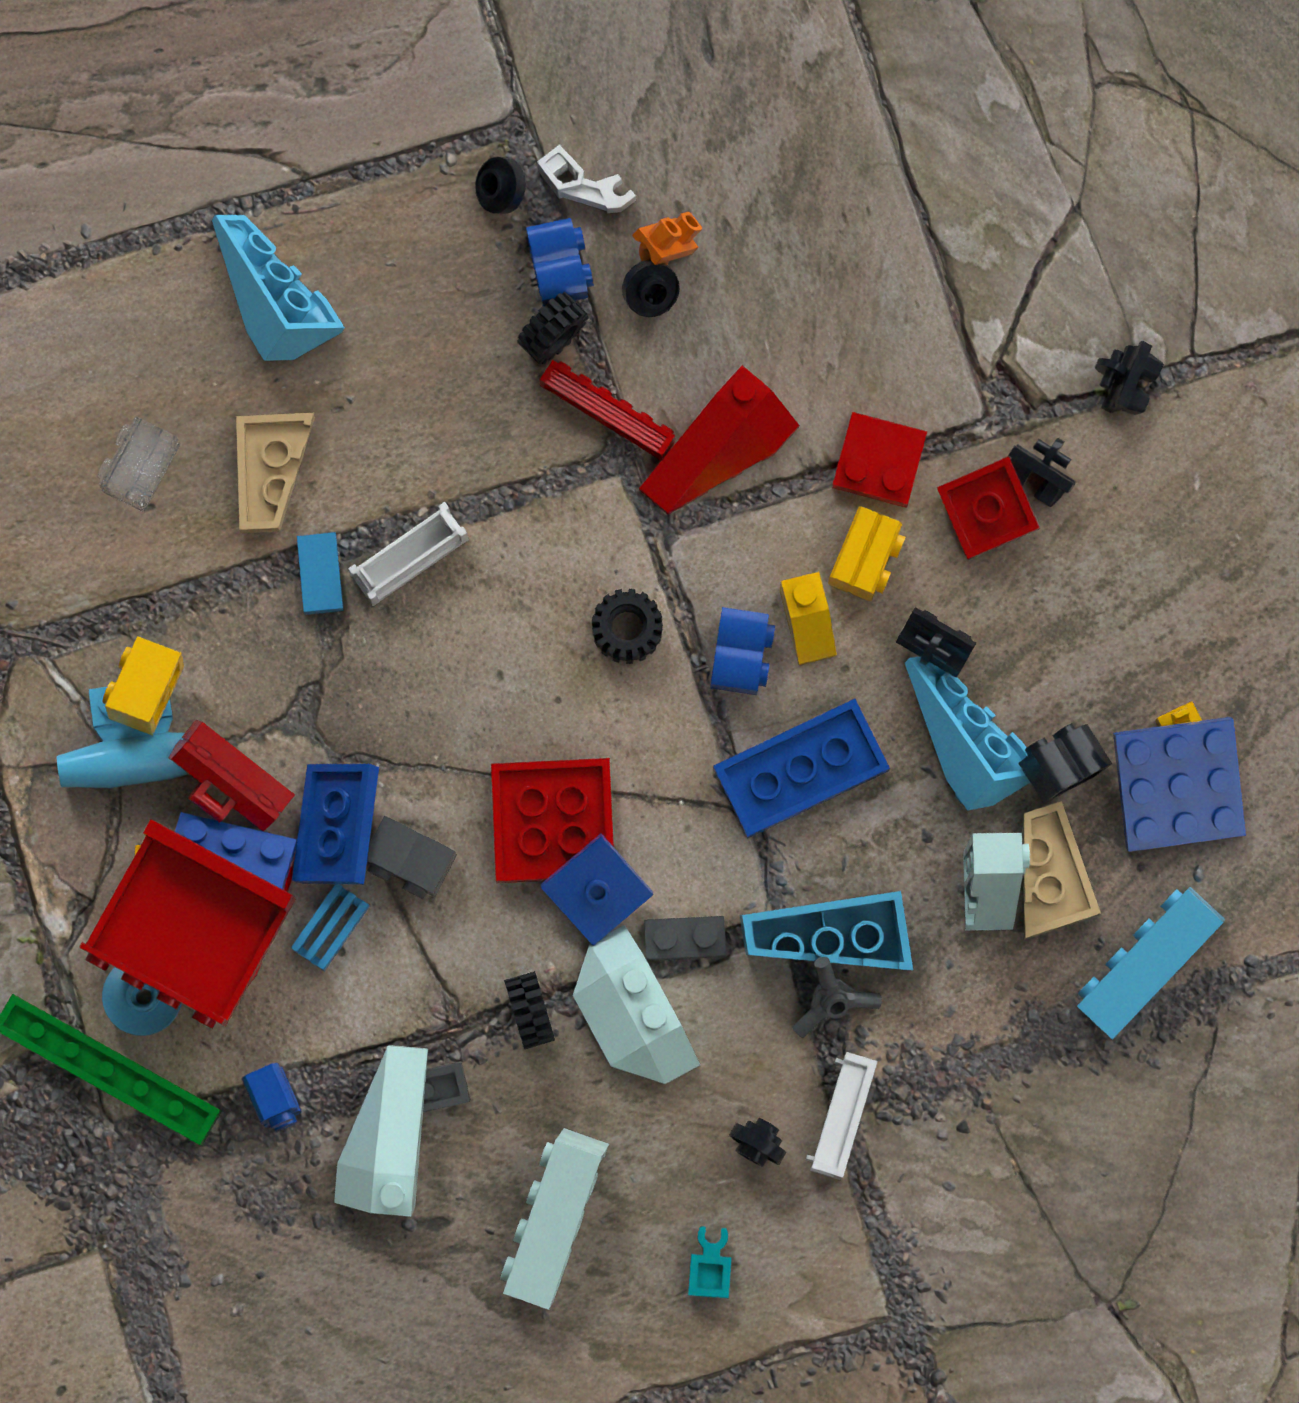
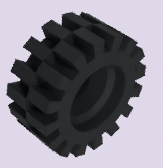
M566 292L560 293L555 299L549 300L545 307L542 306L538 310L539 313L531 317L530 323L525 325L522 329L523 332L518 335L517 343L539 364H545L547 360H552L555 354L561 353L563 348L572 342L571 339L580 333L579 329L583 328L586 324L585 321L588 320V314Z
M622 589L615 590V594L612 596L607 594L603 597V602L597 604L595 614L592 617V632L594 642L597 648L600 647L604 656L608 657L609 655L617 663L623 660L626 661V664H633V660L639 659V661H643L646 659V655L649 653L652 655L656 650L657 644H660L663 631L661 611L658 610L654 600L648 599L646 593L638 594L635 592V589L622 592ZM621 613H634L641 619L643 629L637 638L622 640L614 634L612 623Z
M535 971L504 980L524 1050L555 1041Z

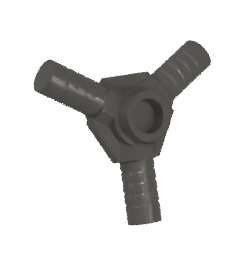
M820 957L814 962L820 984L816 988L811 1003L812 1008L792 1028L801 1038H804L823 1019L841 1017L849 1009L855 1007L879 1009L882 1004L881 994L855 992L852 987L842 980L835 979L829 958Z

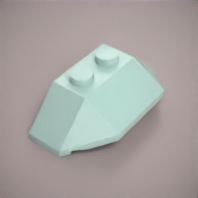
M623 925L608 933L594 946L589 943L573 997L610 1066L662 1084H667L700 1066L680 1021L626 926Z

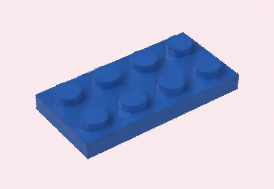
M853 699L714 765L713 770L748 839L888 772L890 767L856 699Z

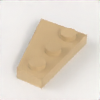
M314 413L236 416L239 530L241 533L280 532L313 426Z
M1062 801L1024 813L1023 844H1029L1030 865L1029 868H1026L1025 874H1023L1024 940L1099 916L1101 912Z

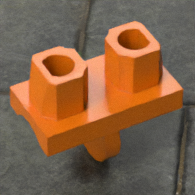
M688 211L681 213L678 218L670 219L667 217L660 219L658 223L640 227L632 236L636 241L641 242L639 247L641 261L651 260L654 265L661 263L667 265L671 260L692 255L699 248L693 239L702 230V226L692 213Z

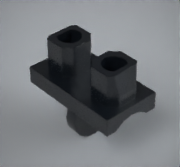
M1140 341L1138 346H1126L1124 352L1116 349L1113 350L1110 359L1099 358L1097 360L1095 369L1103 375L1100 386L1108 389L1101 406L1102 409L1109 413L1122 410L1134 415L1141 414L1146 410L1150 398L1147 393L1136 388L1139 378L1148 383L1154 382L1159 377L1164 365L1163 362L1150 354L1152 345Z
M1057 438L1052 446H1050L1041 439H1038L1033 449L1045 456L1043 460L1019 444L1017 446L1014 445L1008 456L1012 458L1011 461L1021 485H1024L1032 471L1044 478L1034 497L1052 507L1065 492H1071L1077 481L1051 465L1052 462H1055L1066 469L1072 460L1059 452L1065 441Z
M916 607L896 640L897 644L920 656L919 662L927 666L930 662L956 678L977 644L968 634L961 630L956 631L940 622L937 616L926 610L921 611Z

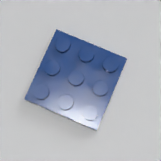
M1225 717L1113 733L1125 845L1128 852L1246 836L1233 718Z

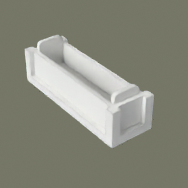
M445 502L438 506L439 510L364 563L358 567L354 564L348 568L351 577L372 606L469 540L466 530L463 526L460 527L450 514V509Z
M846 1052L843 1060L835 1059L834 1064L841 1066V1070L815 1156L807 1155L805 1159L813 1162L810 1171L838 1180H842L877 1065L875 1060Z

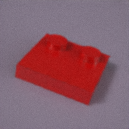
M852 412L832 488L907 508L927 431Z
M1009 456L937 487L968 560L1040 529Z

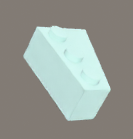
M1022 833L972 834L963 851L965 931L1013 930L1022 876L1030 865L1029 844H1022Z

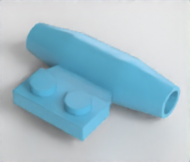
M107 687L88 689L93 728L102 742L57 756V768L61 787L114 788L170 780L188 775L187 772L168 758L180 739L183 740L182 736L185 734L168 732L173 720L170 699L152 736L108 718L106 704L103 703V696Z

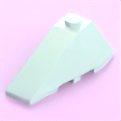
M387 1046L338 1160L334 1203L369 1213L412 1216L416 1203L428 1058L427 1048Z

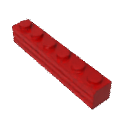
M551 361L539 379L542 388L662 461L675 443V435L672 429L664 424L661 426L653 422V418L645 412H636L632 409L633 406L623 399L620 401L615 399L608 389L602 386L600 388L591 384V379L583 374L578 376L571 371L572 368L566 363Z

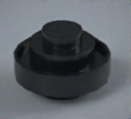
M493 157L483 163L475 181L476 196L479 204L484 210L493 214H508L518 208L524 198L526 181L522 167L515 160L508 157Z
M651 260L641 261L633 266L625 275L622 284V296L629 308L639 316L648 318L660 316L669 311L676 303L680 292L679 280L675 272L665 263L654 265Z
M758 1118L756 1123L747 1121L745 1126L735 1123L729 1134V1137L739 1143L735 1151L761 1167L764 1166L767 1160L780 1165L786 1154V1151L779 1147L782 1142L776 1136L779 1129L761 1118Z

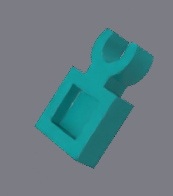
M701 1226L697 1238L700 1246L703 1248V1255L691 1254L688 1296L729 1299L732 1257L720 1256V1250L725 1247L728 1241L727 1228L721 1229V1239L717 1243H709L705 1238L706 1226Z

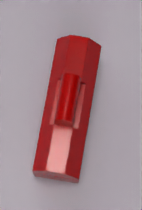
M195 720L182 736L183 740L180 739L168 757L199 782L188 799L219 823L224 820L233 808L258 829L265 831L278 818L279 812L282 813L295 796L293 792L202 721ZM210 785H213L227 796L222 804L206 793Z

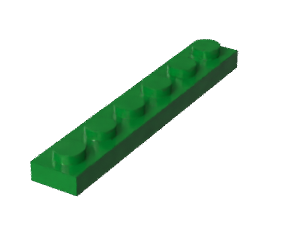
M14 994L11 995L0 1014V1034L200 1146H203L222 1112L213 1105Z

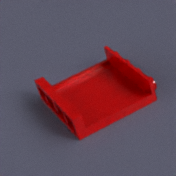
M150 819L143 832L146 836L88 941L86 944L82 942L79 948L88 952L85 959L87 962L104 971H107L110 965L124 972L121 980L141 991L145 984L159 991L156 999L177 1010L182 1003L195 1010L191 1018L212 1029L216 1022L226 1027L296 898L283 889Z

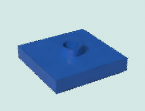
M599 834L541 884L542 890L593 946L654 895L651 888L602 834Z

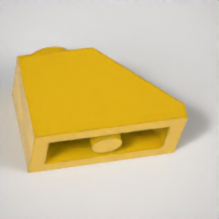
M815 572L782 580L779 592L798 665L836 657L837 652L830 612L820 573Z

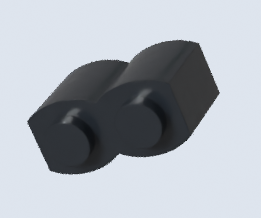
M1073 723L1052 735L1055 740L1048 743L1044 737L1025 749L1028 756L1018 764L1043 804L1087 782L1112 765V762L1088 724L1075 728Z

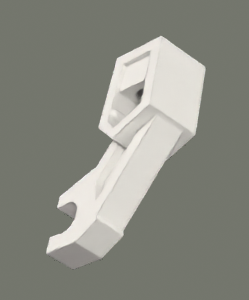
M560 144L537 161L539 173L558 198L570 199L605 210L607 213L622 212L636 201V195L632 190H629L623 196L614 194V189L622 184V179L618 174L597 182L585 179L584 170ZM569 170L574 180L562 184V181H558L557 178Z

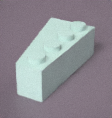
M565 1128L559 1134L554 1144L547 1142L539 1163L540 1166L546 1167L542 1181L534 1180L526 1201L527 1204L533 1205L529 1219L521 1218L513 1239L514 1242L520 1244L516 1257L508 1256L500 1277L501 1280L507 1282L503 1294L548 1310L550 1309L572 1251V1242L575 1241L581 1226L585 1205L588 1203L598 1177L597 1170L599 1164L605 1158L609 1146L608 1143Z

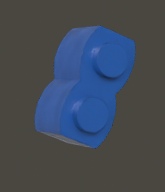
M571 218L526 227L528 245L542 306L545 307L549 300L555 299L558 294L566 292L574 301L588 298L587 287L594 286L589 263L582 265L579 251L585 250L581 227L574 228Z
M722 607L710 689L757 695L758 686L766 687L769 663L762 662L764 647L772 649L775 625L768 624L769 614Z
M279 1063L269 1064L242 1078L258 1119L265 1128L271 1127L277 1132L298 1122L295 1116L299 1115L302 1111L283 1067H280Z

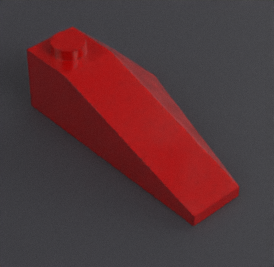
M742 365L714 395L639 487V491L669 515L708 493L710 489L722 482L742 474V471L761 460L763 462L775 455L800 425L775 393Z

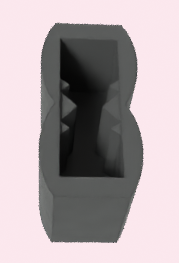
M384 816L369 844L367 863L370 865L367 871L385 881H389L391 875L404 881L402 889L421 899H424L426 893L436 897L457 854L447 846Z

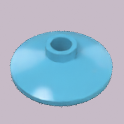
M114 967L107 976L102 991L103 1007L110 1021L120 1030L137 1036L152 1035L168 1027L177 1017L182 1003L177 1010L156 999L159 991L145 984L142 991H150L152 997L149 1003L139 1004L137 997L141 990L121 980L124 972Z

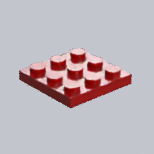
M610 758L491 764L496 883L545 881L599 834H602L614 847Z

